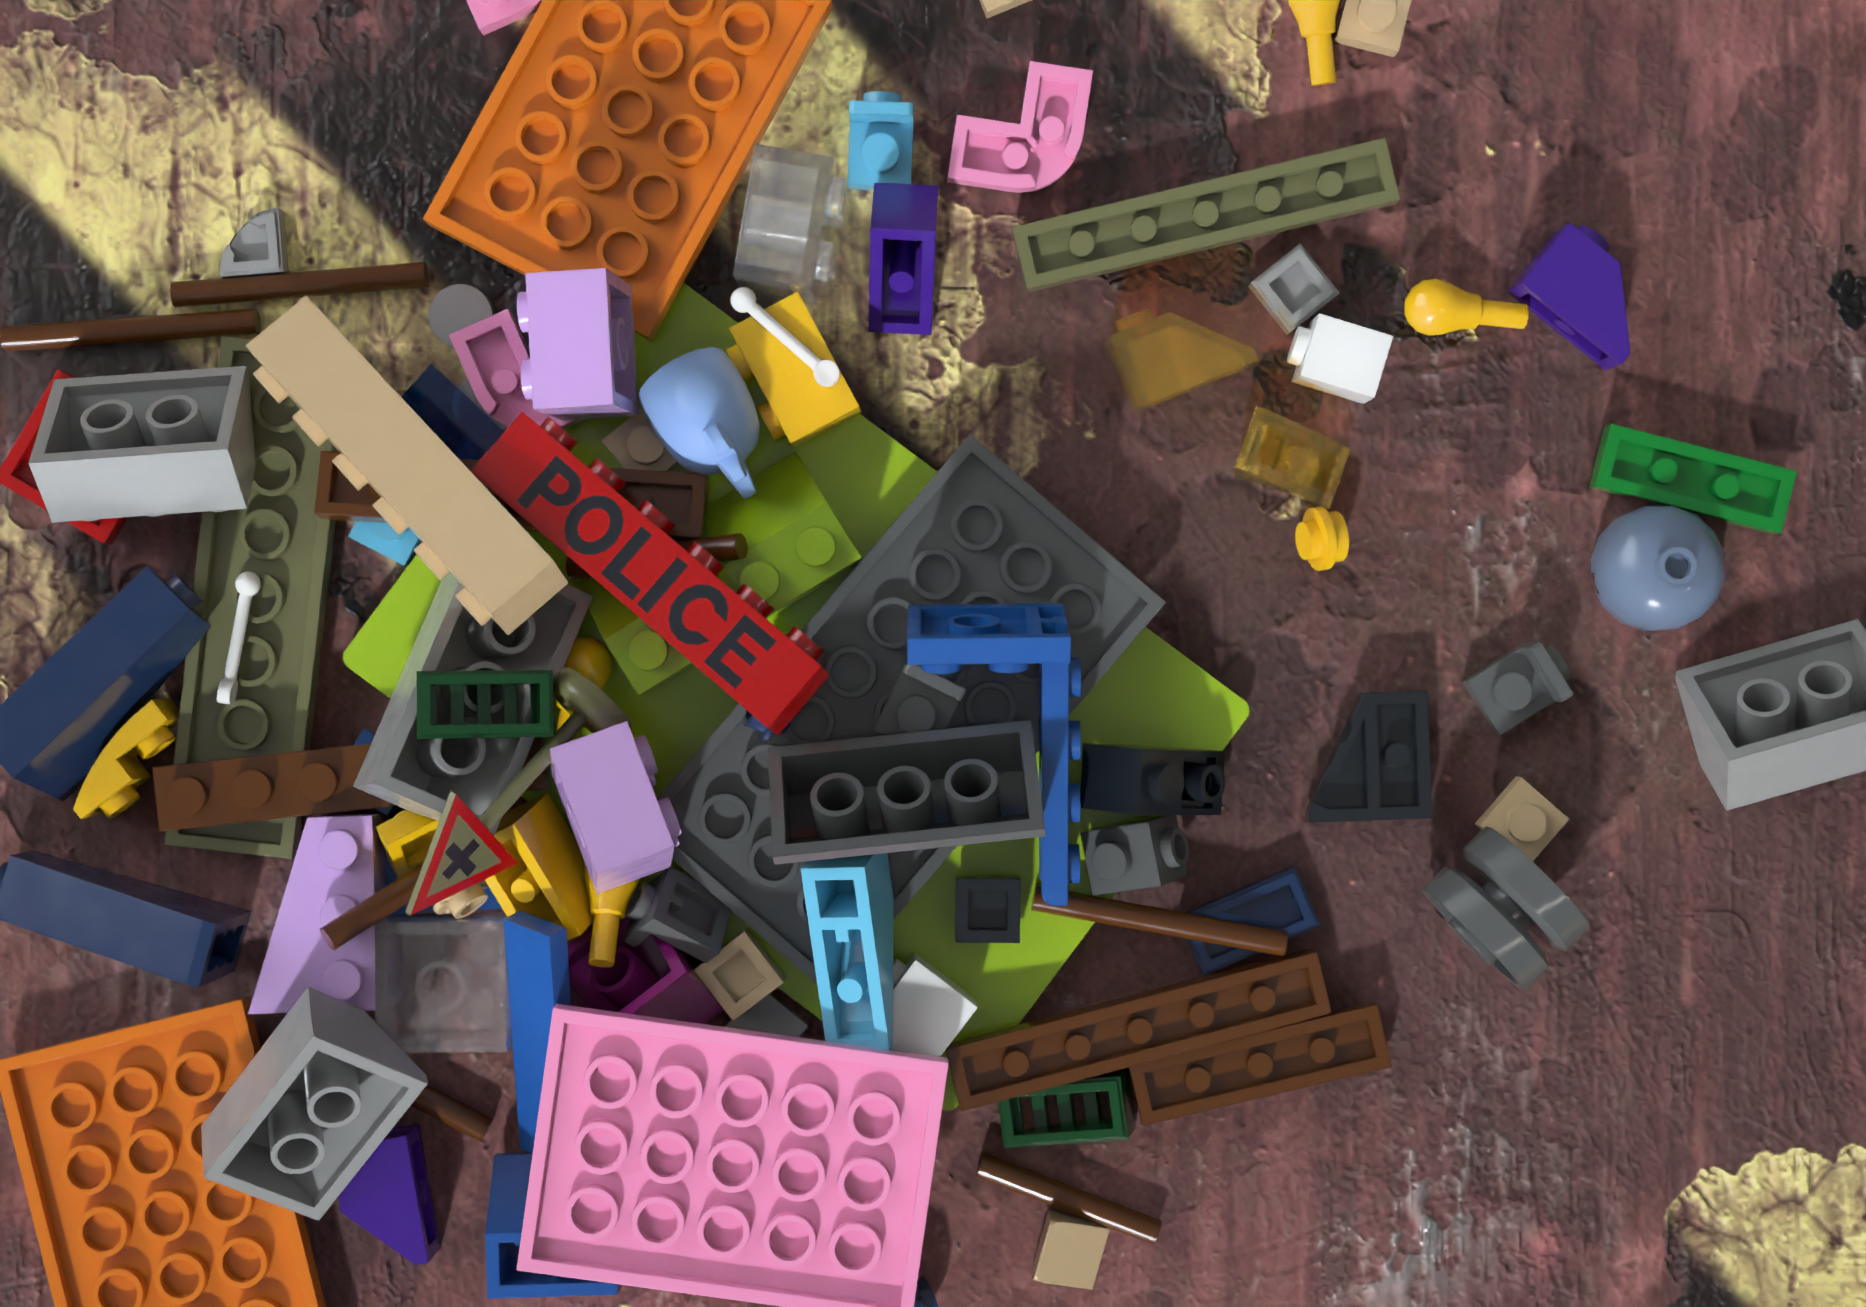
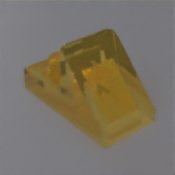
M1255 407L1235 465V477L1240 480L1274 487L1312 505L1330 508L1351 448L1266 408Z

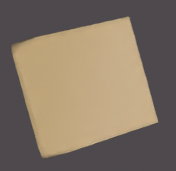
M1048 1209L1031 1269L1032 1279L1046 1284L1092 1290L1110 1228Z

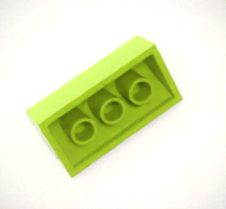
M796 451L752 478L756 493L751 497L744 499L736 489H733L707 506L705 537L742 533L748 545L745 559L720 562L725 568L717 577L735 593L745 583L774 608V611L768 616L767 620L862 560L861 555ZM590 578L578 586L580 591L593 596L588 608L603 640L638 696L652 692L694 666L692 662L594 578Z

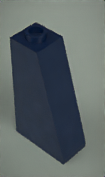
M146 566L0 705V765L14 779L64 802L87 777L98 756L114 735L135 713L149 702L211 627L195 610L203 600L175 573L165 581Z
M33 850L10 855L9 861L4 862L0 866L1 921L197 988L235 972L251 910Z

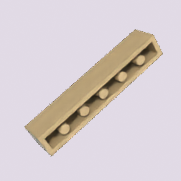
M306 295L245 345L261 364V367L253 373V376L278 403H281L288 396L296 403L300 410L292 418L318 447L328 439L339 450L340 454L332 462L358 491L367 483L371 485L381 496L372 506L398 535L408 527L414 532L422 543L413 551L439 580L443 579L449 572L464 588L455 597L481 626L492 618L509 635L568 584V581L554 560Z

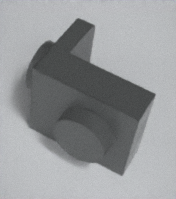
M1160 815L1149 820L1091 828L1080 832L1093 895L1163 886L1187 875L1186 863L1189 857V846L1184 832L1178 826L1176 815Z

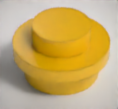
M1313 507L1306 510L1302 522L1297 524L1295 531V542L1300 557L1303 560H1308L1311 567L1316 571L1329 570L1335 562H1341L1346 559L1349 551V533L1346 522L1338 511L1328 512L1323 507Z

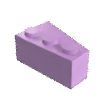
M379 811L325 813L307 818L248 1014L288 1013L307 987L364 1011H378L394 1000L392 915L387 916L336 950H332L328 946L320 932L321 927L386 887L385 850L376 826L388 821L389 816Z

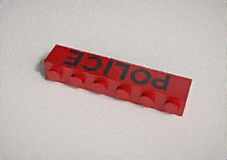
M522 411L470 470L473 475L778 736L830 676L816 662L823 655L824 651L797 627L793 626L785 635L770 623L767 618L774 611V608L745 583L736 593L723 583L717 576L725 567L697 542L694 541L687 550L668 536L669 532L675 527V524L645 499L638 508L629 503L619 494L626 483L598 458L589 467L582 463L571 453V450L578 442L551 418L547 417L539 426Z

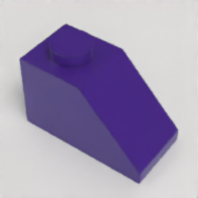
M874 183L870 226L868 332L932 335L938 185Z
M1568 223L1550 237L1507 293L1520 303L1527 304L1532 313L1606 371L1623 364L1631 354L1621 264L1608 253L1610 245L1600 234L1589 227L1580 225L1576 228L1571 223Z
M413 1124L392 1128L338 1196L340 1211L413 1264L428 1263L441 1247L420 1125Z

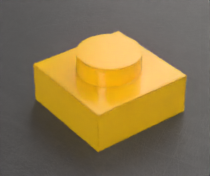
M405 809L396 814L392 819L376 826L388 861L398 879L424 863L439 820Z

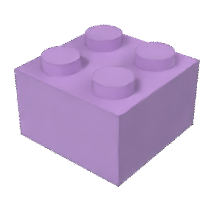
M607 268L525 273L526 292H519L517 297V315L520 329L523 333L529 332L530 359H523L521 363V385L525 399H532L534 410L560 420L639 416L632 286Z
M625 721L550 748L552 776L596 894L671 867L674 847L679 846L677 836L682 833L670 799L666 797L657 800L652 786L656 785L654 774L658 773L645 735L634 739L628 722Z

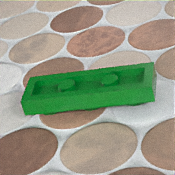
M1609 424L1604 427L1589 487L1656 505H1670L1703 517L1770 534L1782 533L1797 471Z

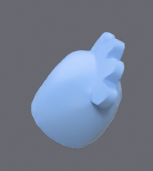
M708 347L683 354L659 368L642 385L638 399L646 420L663 446L687 470L703 475L723 473L744 499L754 495L756 489L745 460L758 443L760 423L755 403L736 365L722 349Z

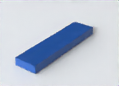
M518 911L504 918L503 922L520 1149L533 1154L552 1011L556 1004L571 1006L566 928Z

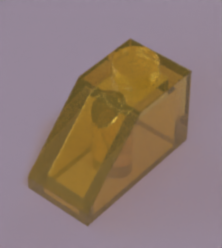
M1151 309L1139 311L1115 322L1118 333L1110 335L1105 343L1133 414L1249 369L1258 361L1254 348L1171 312L1154 318Z

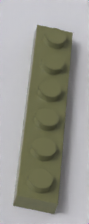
M1381 138L1012 227V235L1025 290L1028 293L1395 205L1400 201V196L1386 138Z

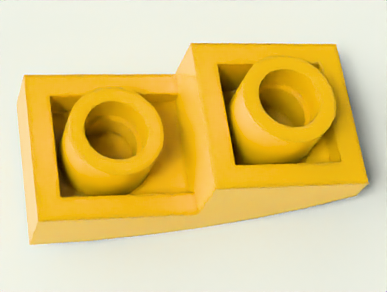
M153 699L122 726L102 750L91 767L73 808L80 819L103 814L108 819H112L140 799L141 796L136 791V788L152 776L137 756L140 755L143 760H147L161 752L175 740L176 737L171 730L178 725L180 709L172 699Z

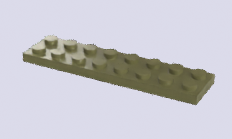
M224 336L221 338L218 368L247 366L249 373L256 468L247 509L202 512L193 591L203 600L195 610L211 627L185 658L174 765L310 750L336 524V520L321 519L314 512L321 450H339L328 439L318 447L292 418L300 410L296 403L289 396L281 403H278L253 376V373L261 367V364L245 346L251 339ZM251 571L259 576L261 588L259 592L252 596L236 679L238 682L236 699L232 705L217 702V691L219 683L224 677L240 594L236 589L235 581L241 573ZM303 816L166 831L165 845L294 859L300 843Z

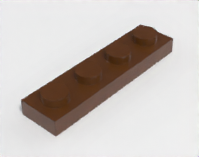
M1371 1001L1331 1011L1332 1014L1128 1067L1143 1126L1392 1067L1378 1005Z

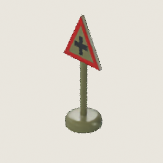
M563 667L553 678V695L571 716L554 733V737H551L479 818L476 817L457 794L450 791L405 912L411 916L518 864L490 830L551 763L550 748L570 742L582 727H585L591 733H595L627 721L630 730L632 729V723L628 716L604 691L579 672L569 667Z

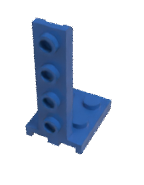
M1064 603L908 605L907 665H921V669L924 672L933 674L958 672L961 670V664H988V669L994 672L1018 673L1026 671L1028 664L1039 663V785L1045 825V837H1039V877L1041 880L1042 898L1045 903L1051 906H1068V883H1080L1079 844H1068V822H1080V784L1068 783V760H1080L1081 729L1080 720L1068 721L1069 697L1081 696L1080 657H1071V636L1068 633L1067 617L1064 616Z

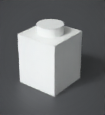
M1319 313L1310 321L1308 328L1298 326L1287 357V363L1296 365L1292 382L1365 404L1375 398L1393 336Z

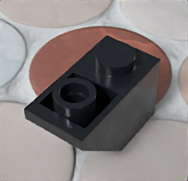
M1083 743L1080 784L1081 808L1133 815H1221L1222 795L1225 789V751Z

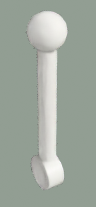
M740 287L733 291L730 299L732 307L741 313L748 312L814 371V378L819 385L831 387L838 382L840 378L838 366L831 360L822 361L756 303V295L751 289Z
M251 571L241 573L235 581L236 589L240 594L224 677L221 679L217 691V702L232 705L236 699L238 691L236 679L252 596L259 592L261 588L259 576Z

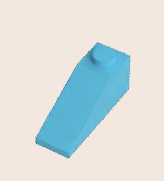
M888 853L806 861L800 869L825 1041L890 1051L893 1046L894 898Z

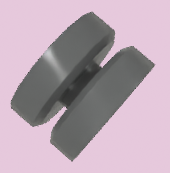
M1486 826L1463 848L1468 867L1484 886L1481 888L1462 871L1444 867L1422 888V891L1432 905L1448 921L1447 925L1471 951L1490 967L1494 966L1519 989L1526 992L1548 970L1545 953L1527 931L1530 929L1536 936L1555 949L1568 951L1590 929V923L1570 898L1531 859L1500 833Z

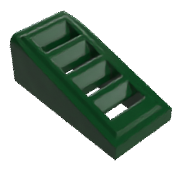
M553 670L416 671L417 739L554 737ZM437 685H450L451 725H437ZM464 685H477V724L464 725ZM491 685H504V724H491ZM517 685H530V724H518Z
M1128 1068L998 1102L1004 1148L1128 1140L1136 1127ZM1099 1091H1109L1112 1118L1102 1119ZM1073 1093H1083L1086 1121L1076 1122ZM1047 1095H1056L1059 1125L1050 1126ZM1031 1096L1035 1128L1025 1129L1020 1097Z

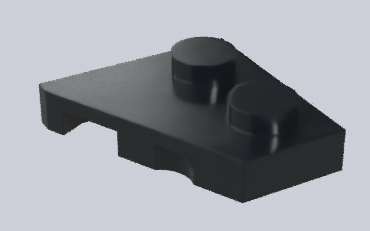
M1428 690L1359 693L1305 811L1307 822L1432 818Z

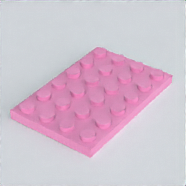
M556 1004L552 1011L517 1271L781 1307H914L949 1064L948 1058L894 1050L885 1051L851 1044Z

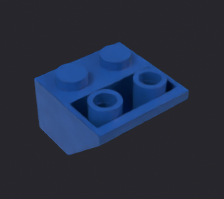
M529 1152L496 1153L493 1162L485 1231L487 1299L618 1295L622 1287L620 1284L517 1271L533 1154Z

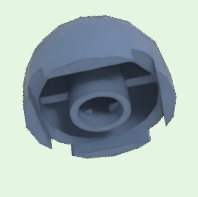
M1670 505L1643 506L1616 517L1598 536L1590 559L1591 573H1594L1595 585L1599 592L1596 595L1602 607L1620 623L1642 631L1676 630L1699 619L1718 599L1726 577L1725 552L1715 531L1698 515Z

